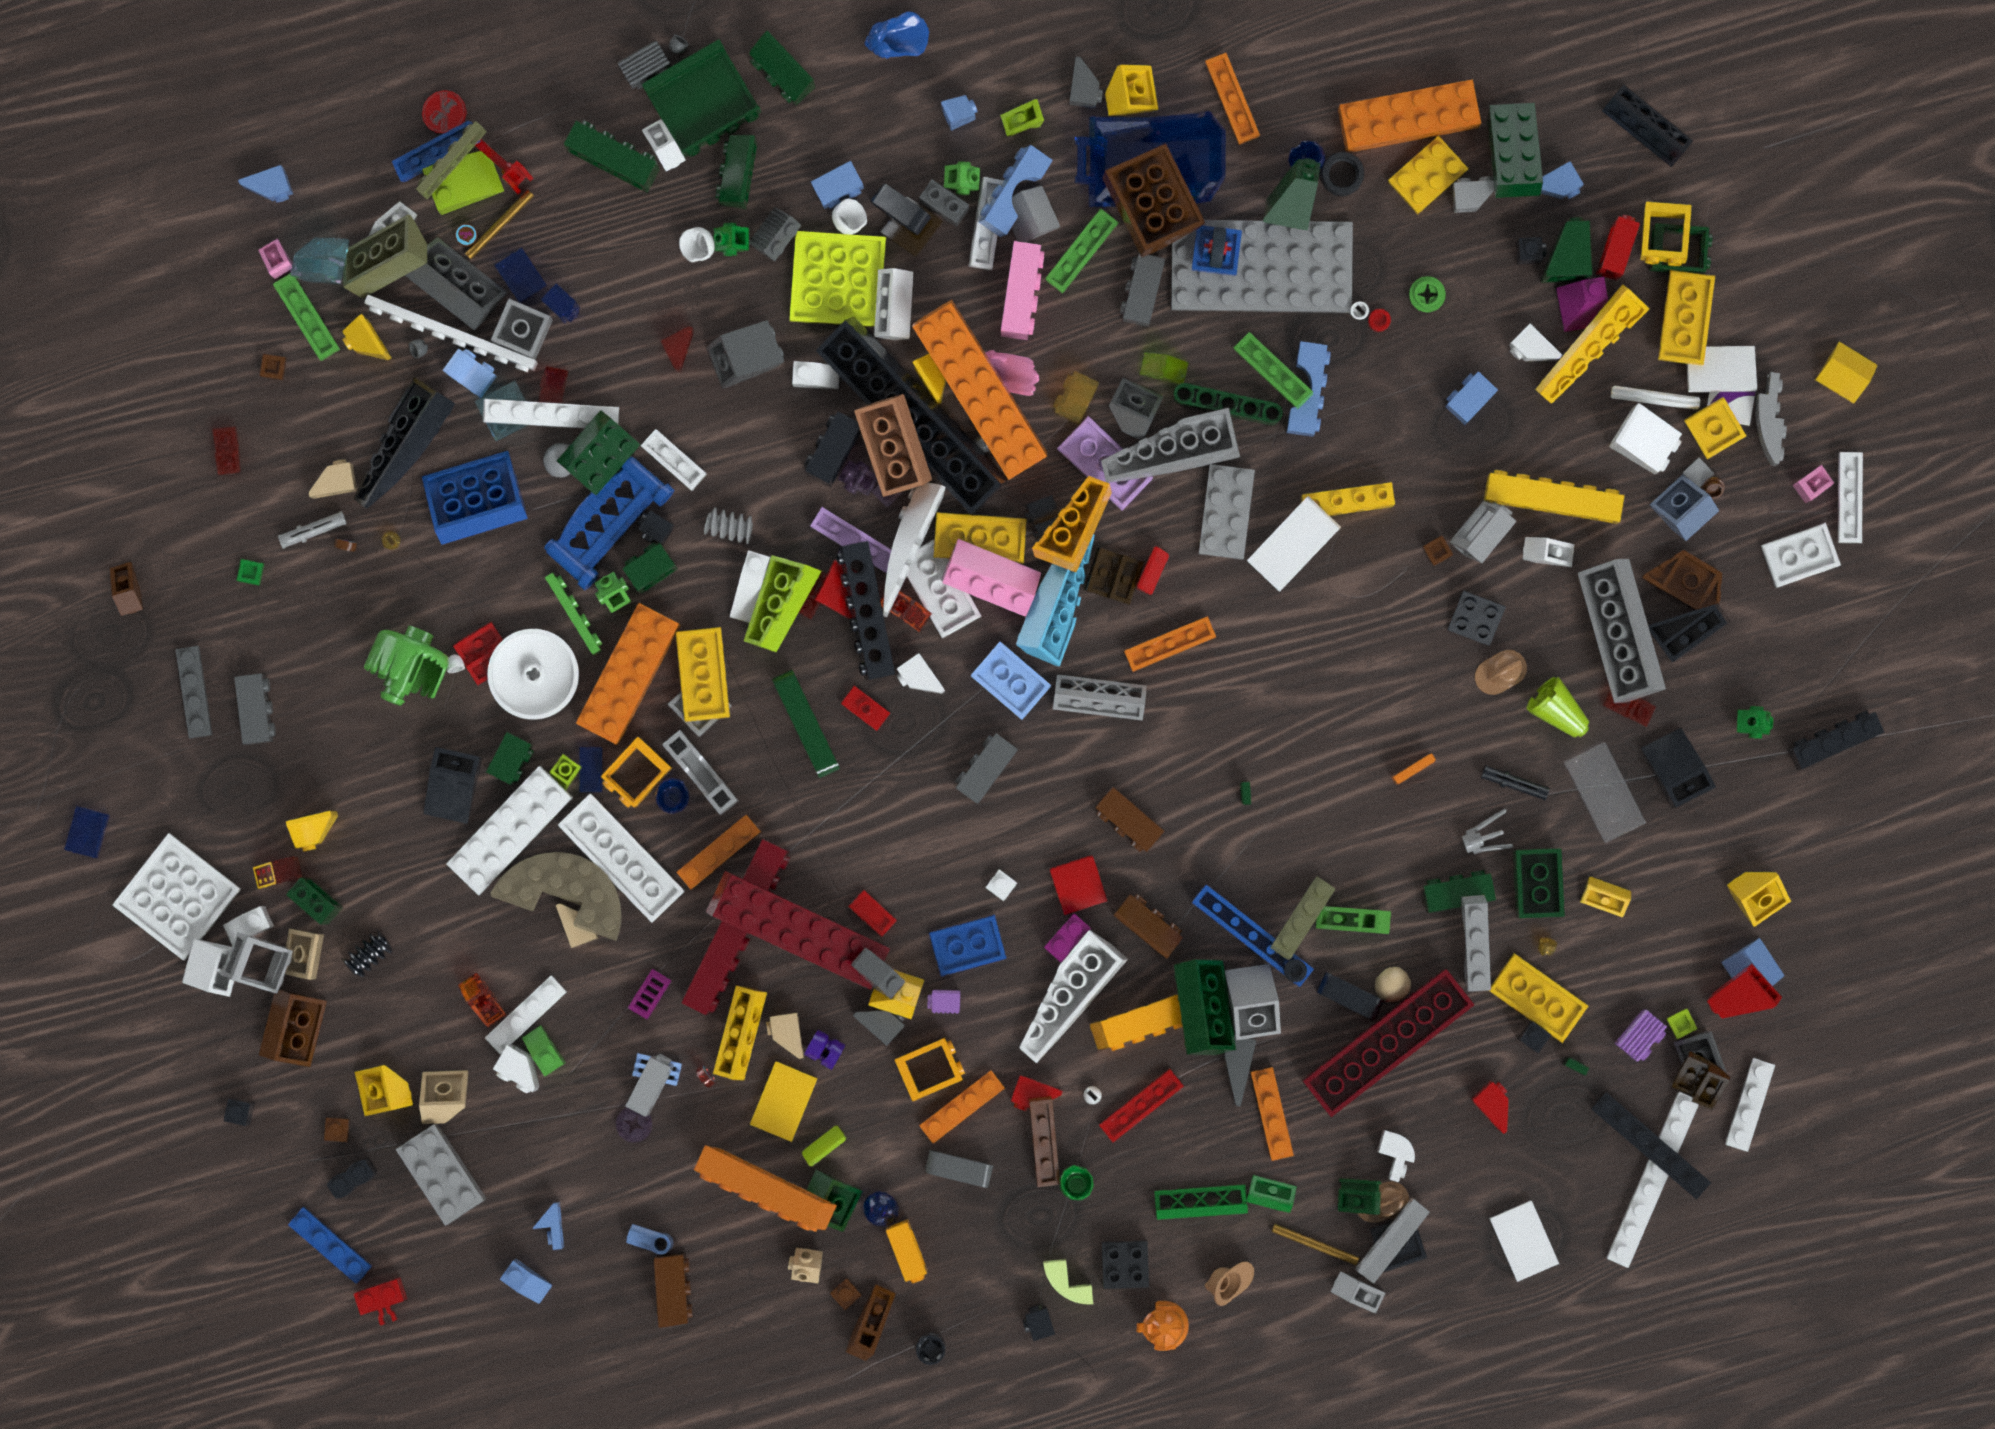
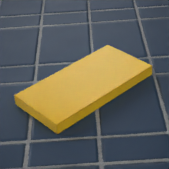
M1675 270L1669 271L1658 360L1704 365L1715 276Z
M937 512L933 558L950 559L957 539H960L1019 564H1024L1026 519Z
M721 627L676 632L685 722L730 718Z
M1513 953L1491 984V990H1488L1527 1019L1535 1022L1561 1043L1564 1042L1588 1008L1587 1004L1515 953Z

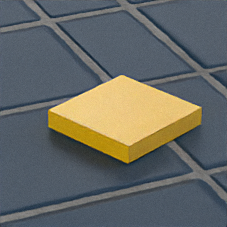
M1724 397L1684 420L1706 459L1746 437L1745 432Z

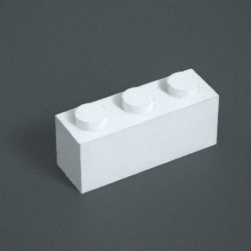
M895 268L878 270L874 337L889 340L909 339L913 272Z

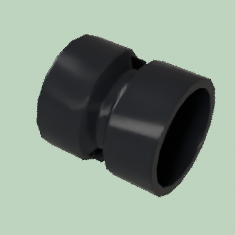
M933 1332L922 1335L917 1341L916 1354L919 1360L924 1364L934 1365L943 1359L946 1345L942 1336Z

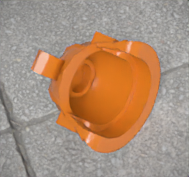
M1157 1301L1155 1303L1156 1310L1149 1313L1144 1318L1143 1323H1137L1136 1332H1143L1146 1339L1154 1344L1155 1350L1167 1351L1176 1349L1187 1336L1189 1329L1188 1318L1184 1310L1177 1304L1170 1301Z

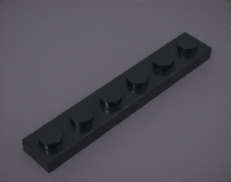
M1607 1092L1591 1109L1696 1200L1711 1184L1706 1177Z

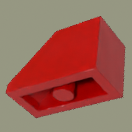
M1020 1075L1011 1102H1014L1013 1107L1026 1111L1029 1108V1099L1051 1096L1053 1100L1061 1096L1063 1090Z
M1490 1081L1471 1100L1493 1125L1504 1134L1507 1132L1508 1098L1505 1095L1507 1090L1499 1082L1495 1084Z

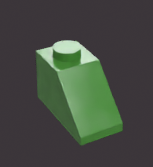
M542 1025L522 1038L531 1057L544 1076L549 1075L566 1063Z

